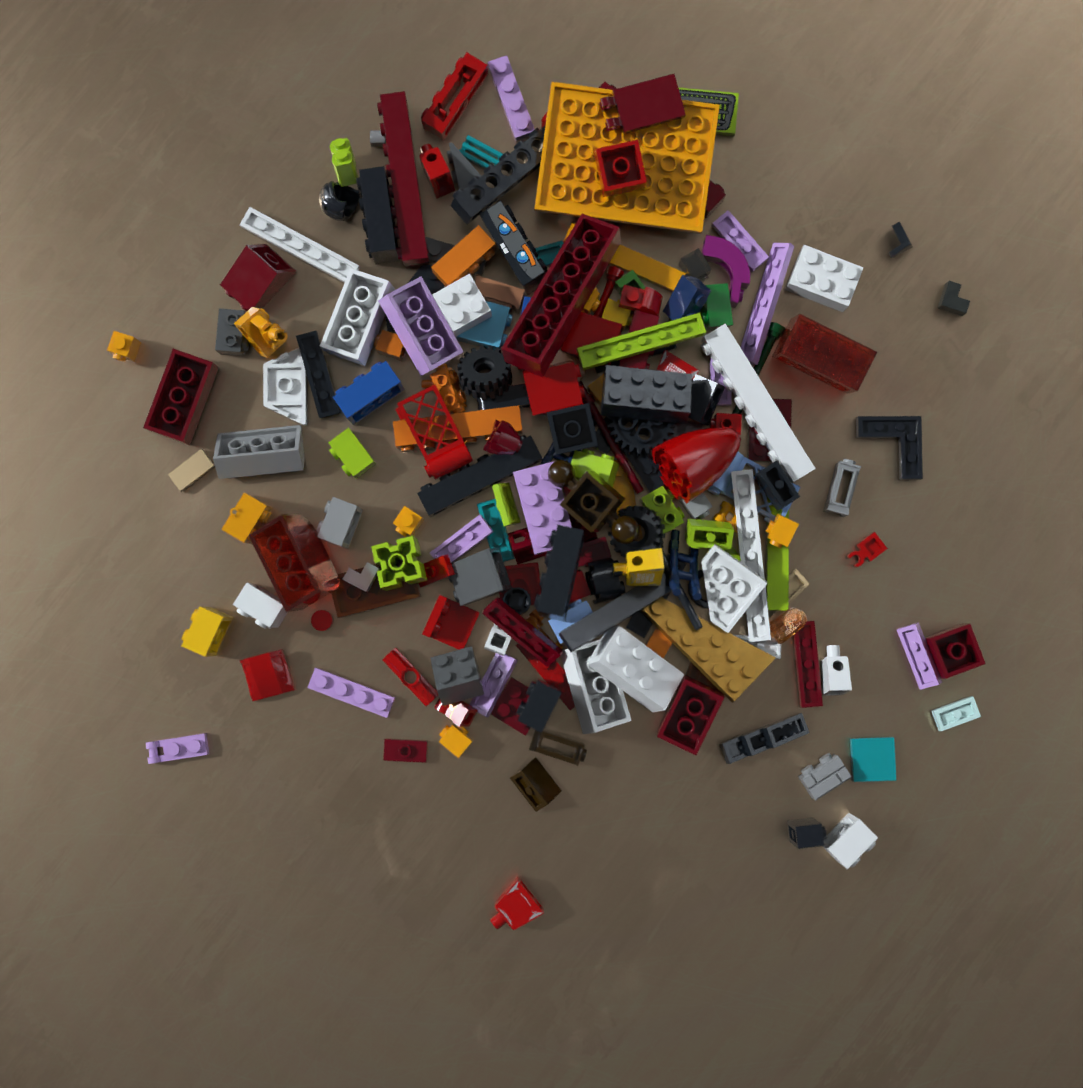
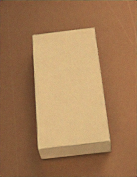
M200 449L170 472L168 476L177 488L183 492L212 470L215 465L204 450Z

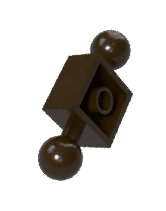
M558 460L551 464L548 470L550 482L556 487H568L571 490L560 506L591 533L599 532L607 522L612 526V535L619 543L629 544L637 539L639 535L637 521L632 517H620L615 513L625 498L596 472L586 471L581 479L578 480L575 478L573 465L568 461ZM591 498H594V499H595V505H594V506L591 505L592 502H593V501L591 500Z

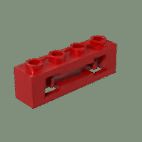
M466 52L463 58L460 57L455 64L456 69L452 75H447L444 87L441 91L435 93L432 105L429 109L426 108L421 115L423 128L443 141L489 74L488 65ZM463 78L465 85L449 107L450 113L447 116V112L444 109L460 87V81Z

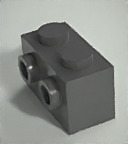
M219 308L215 350L220 355L245 356L246 350H249L248 340L234 325L246 313L244 310Z

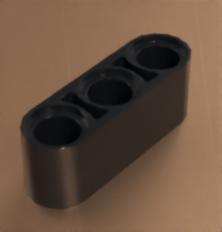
M526 384L510 385L507 391L503 390V394L500 396L495 394L493 399L490 396H486V400H481V396L477 398L478 411L518 405L520 409L531 407Z

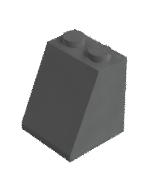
M488 548L451 563L455 574L449 576L448 579L451 583L453 582L455 588L453 591L454 598L457 603H460V606L468 605L512 588L500 550L497 548Z

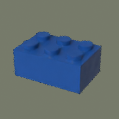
M387 361L376 363L371 367L372 371L366 375L360 374L353 380V384L348 387L343 386L335 392L336 395L333 399L353 425L405 390Z

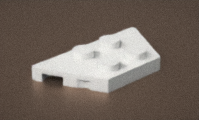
M297 348L263 364V406L307 426V374L300 349Z

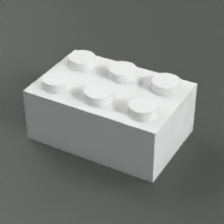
M804 245L798 254L785 290L844 312L849 307L863 267Z

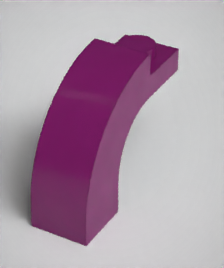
M706 235L701 261L718 264L727 271L730 278V303L732 308H736L738 302H742L743 289H747L750 284L748 262L739 248L730 241Z

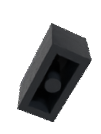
M696 374L692 379L691 411L688 418L709 425L725 386Z
M775 461L754 475L776 511L800 497L778 461Z
M813 817L787 820L789 839L796 848L824 846V839H827L825 826H822Z

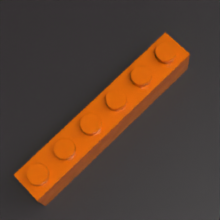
M519 405L451 414L465 444H473L477 442V439L484 438L485 441H489L495 420L500 422L502 420L511 424L518 435L523 434ZM434 416L432 422L444 426L447 416ZM423 417L422 419L430 421L431 417ZM417 419L415 425L416 432L425 435L429 423ZM406 420L393 421L397 449H401L402 452L414 451V447H419ZM448 421L447 427L452 428L450 422ZM431 424L428 437L440 440L443 428ZM448 429L445 430L443 442L451 444L458 440L455 432ZM419 436L421 442L423 443L424 437ZM426 439L424 448H435V445L439 442Z

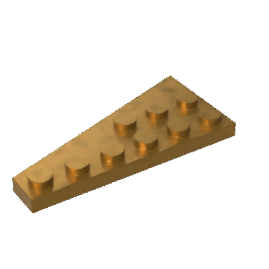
M664 598L641 610L732 703L776 658L700 617L698 618L703 627L696 631L685 610Z

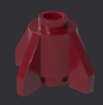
M495 420L493 431L483 450L492 454L513 455L514 452H519L522 441H520V435H518L510 423L503 420L501 422Z

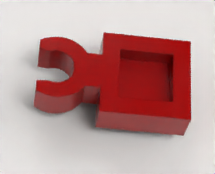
M872 532L856 545L860 550L850 552L847 558H852L854 555L857 556L858 562L853 566L859 567L864 563V558L870 562L888 548L879 536Z

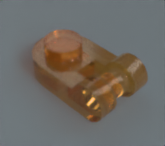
M790 608L777 619L769 622L770 632H774L778 644L787 641L805 625L806 615L801 609ZM785 624L787 629L782 631L780 627Z

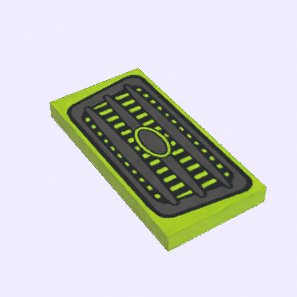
M679 88L682 100L720 105L716 135L735 136L739 93Z

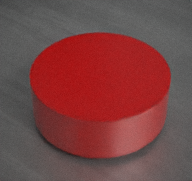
M318 610L313 613L311 624L318 631H326L332 626L333 617L326 610Z

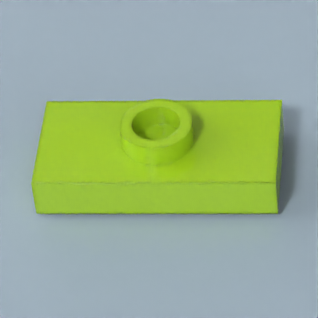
M499 483L493 485L492 489L496 499V507L500 512L503 525L510 526L521 523L510 484Z

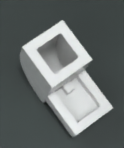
M494 624L484 649L505 656L512 638Z

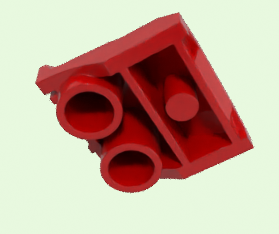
M283 649L240 660L252 701L295 690Z

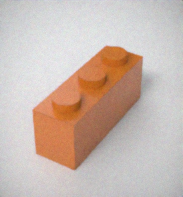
M478 225L431 267L432 271L445 286H448L468 274L473 275L480 268L479 265L484 260H490L496 253V243Z

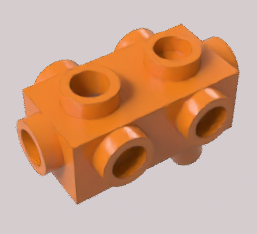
M447 364L435 368L436 372L430 374L432 380L421 381L422 388H428L436 384L450 413L455 414L466 411L467 398L464 391L459 387V377L455 370L448 368Z

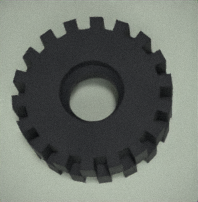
M479 346V350L472 348L471 353H464V358L461 357L459 359L460 364L457 366L462 390H465L468 396L472 394L473 398L476 399L478 396H481V400H486V396H490L493 399L495 394L502 395L503 390L507 391L512 383L511 364L505 362L503 353H501L499 348L493 350V346H488V349H484V346ZM482 369H490V370H491V371L488 372V373H479V372H478V371H480V370H482Z
M628 506L626 509L618 511L620 517H632L639 525L643 526L645 536L640 541H633L629 544L619 543L614 539L612 526L609 524L611 532H608V536L612 538L609 542L615 546L614 550L616 553H621L620 556L626 558V553L658 549L663 545L661 541L662 538H665V534H663L665 526L661 524V517L657 516L654 510H650L647 507Z

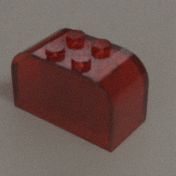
M281 514L248 535L286 612L303 610L339 588L337 571L321 539L317 537L316 529L304 516L300 514Z

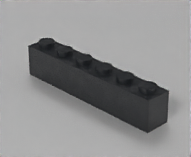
M520 436L522 445L518 453L514 452L513 455L493 454L491 456L485 454L477 459V463L471 466L467 464L459 468V472L451 476L448 473L439 478L440 482L434 485L428 483L420 488L421 491L417 494L428 516L432 517L513 476L515 471L527 469L541 462L543 458L532 436Z

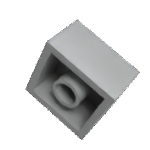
M335 497L331 501L328 500L324 509L326 516L324 521L321 520L316 530L319 533L317 537L348 549L363 509Z

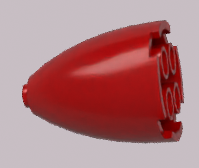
M730 428L694 430L671 438L654 447L652 450L653 462L659 464V470L662 474L660 478L667 489L670 490L677 500L682 498L687 504L704 493L724 474L740 448L741 437L736 430L733 431Z

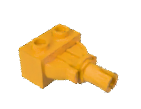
M251 307L234 325L260 356L268 358L286 342L288 335L278 324H272L269 321L270 316L264 309Z

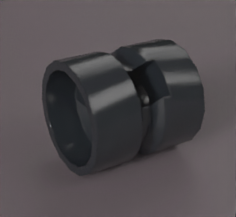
M513 587L504 594L503 602L519 615H522L530 608L531 598L525 589Z

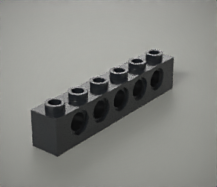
M545 126L541 129L538 127L529 134L530 138L524 141L522 139L514 146V151L511 153L505 152L499 158V163L496 165L490 164L483 171L485 174L480 178L475 176L468 183L469 186L466 189L460 188L453 194L452 197L454 199L450 206L467 225L540 167ZM532 146L536 147L539 150V152L534 151L532 149ZM516 158L523 160L524 164L519 163ZM501 170L507 171L509 176L504 175ZM486 182L493 184L494 188L488 187ZM470 195H476L479 200L472 199Z

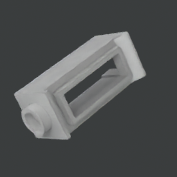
M843 459V461L836 463L823 512H836L841 517L849 515L853 493L861 466L855 465V461ZM845 470L852 472L844 504L835 501L843 471Z

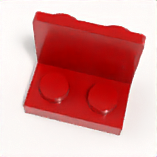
M439 595L422 635L436 639L458 650L463 649L477 621L479 612L464 605L460 606V603Z

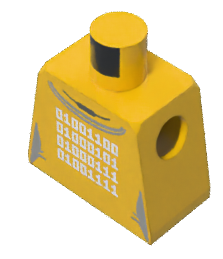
M662 548L626 553L625 563H613V576H625L627 585L660 586L664 571Z

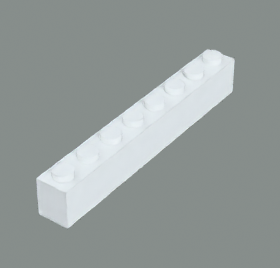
M724 324L705 335L701 340L703 352L706 355H710L713 360V368L717 373L722 374L725 379L723 383L726 389L733 392L736 397L734 398L736 405L739 409L743 408L746 413L747 423L750 427L756 429L758 433L756 435L757 439L769 450L768 456L773 463L778 461L791 483L815 469L814 465L727 325Z

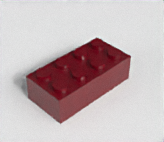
M173 348L143 428L190 446L219 367L211 361Z

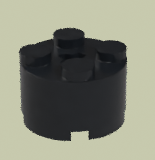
M608 557L585 563V567L589 566V571L585 572V577L591 595H594L596 600H592L594 604L615 600L625 593L623 581H620L619 576H613V563H619L618 560Z

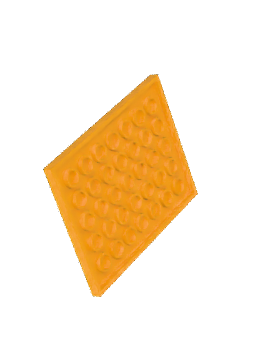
M551 81L534 211L576 217L585 214L599 220L701 234L720 105L682 100L686 114L685 118L623 134L622 128L607 132L606 119L618 118L619 116L616 107L601 111L599 102H601L600 99L603 97H613V90ZM638 140L647 179L645 189L603 197L594 157L595 149Z

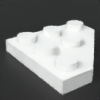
M714 544L702 559L710 620L729 633L767 585V581Z

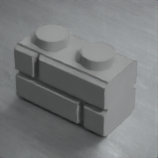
M828 753L819 759V764L814 767L812 765L805 767L801 770L802 774L798 776L810 797L815 801L852 778L836 754L831 755Z

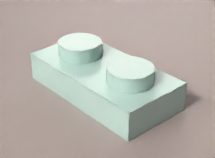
M973 696L931 710L938 731H944L981 717Z

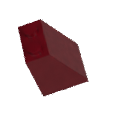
M267 244L246 245L220 286L225 289V293L229 297L236 299L245 311H248L251 307L263 309L297 271Z

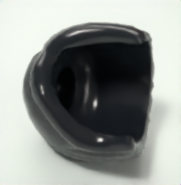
M330 181L320 191L319 205L322 211L331 219L346 221L355 212L360 198V191L350 186L342 187L339 182Z

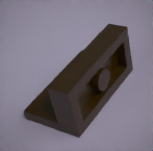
M536 757L510 777L511 781L535 812L547 806L562 792Z

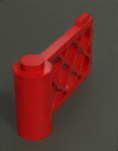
M436 384L397 403L399 407L395 410L400 420H406L426 460L427 465L424 468L429 478L434 477L436 480L473 462V458ZM433 390L437 396L435 407L423 403L425 394ZM422 396L420 402L415 400ZM411 401L418 403L419 407L416 416L407 414L403 405ZM439 402L443 409L437 408ZM422 405L434 409L430 421L418 417ZM436 410L446 414L447 419L444 426L432 422ZM409 417L415 418L413 424ZM417 419L429 423L425 435L416 432L415 425ZM448 421L450 422L452 428L447 427ZM431 424L443 428L440 440L428 437ZM448 429L455 432L458 440L451 444L443 442L445 430ZM419 436L424 437L423 443L421 442ZM426 439L439 442L436 451L428 455L424 448ZM441 443L447 445V446H445V447L439 449Z

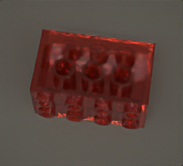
M798 314L790 319L772 357L847 394L859 390L877 352L802 314Z

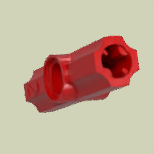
M396 647L383 659L385 664L426 707L438 696L437 690ZM408 671L415 672L417 678L414 683H409L406 680Z

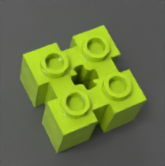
M414 536L397 539V545L395 546L389 542L371 546L374 562L381 566L382 569L377 571L381 589L388 591L403 587L402 581L409 584L427 581L424 564L417 561V557L422 555L418 539ZM398 560L403 561L401 567L396 566V564L399 563Z

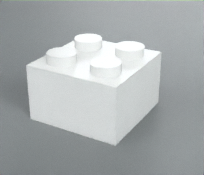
M470 274L432 294L455 337L492 317L491 309Z
M246 583L233 603L238 608L237 612L247 618L248 616L255 618V623L264 629L278 628L291 608V605L253 583Z
M848 813L827 834V839H824V846L822 847L838 863L848 869L849 867H854L860 861V856L865 851L868 852L875 846V841L878 837L859 818Z

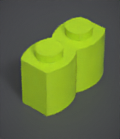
M338 138L330 143L332 163L338 182L342 187L357 184L356 178H358L350 141L347 138Z

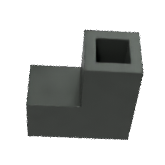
M948 281L945 284L938 309L960 316L967 313L970 301L958 297L962 284Z

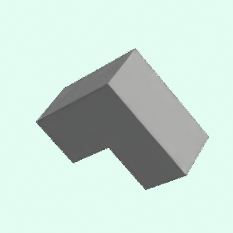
M367 562L361 574L348 568L343 580L365 592H369L377 577V571H380V569Z

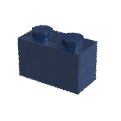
M682 275L663 312L671 320L697 314L706 303L711 290L698 278Z

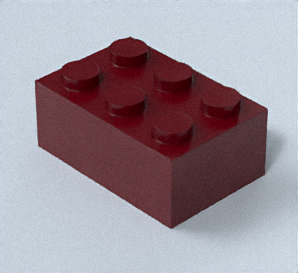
M684 675L657 731V737L691 754L697 755L725 698L724 694Z

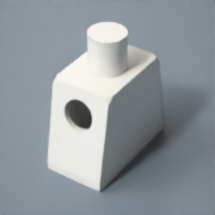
M839 645L826 646L827 657L820 662L822 696L844 695L852 690L848 657L840 656Z

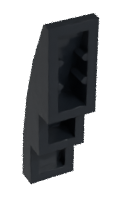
M799 713L744 733L719 745L726 764H731L767 749L776 748L810 732L803 714Z

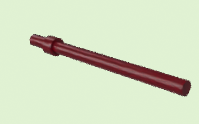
M582 381L578 382L579 386H584ZM584 386L586 398L582 399L583 404L590 403L593 419L636 494H640L644 491L642 485L619 445L614 444L615 438L610 437L611 431L607 429V424L595 405L594 397L592 394L589 395Z

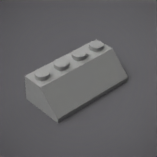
M294 425L217 434L213 461L218 478L232 479L235 477H252L255 475L304 470L305 455L302 426Z

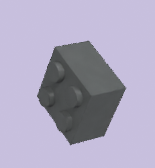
M472 646L431 657L436 690L442 706L484 695L480 672Z

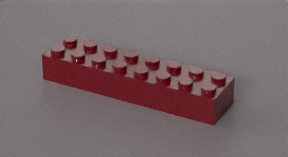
M585 214L580 215L502 346L501 350L506 363L544 377L620 246V227Z

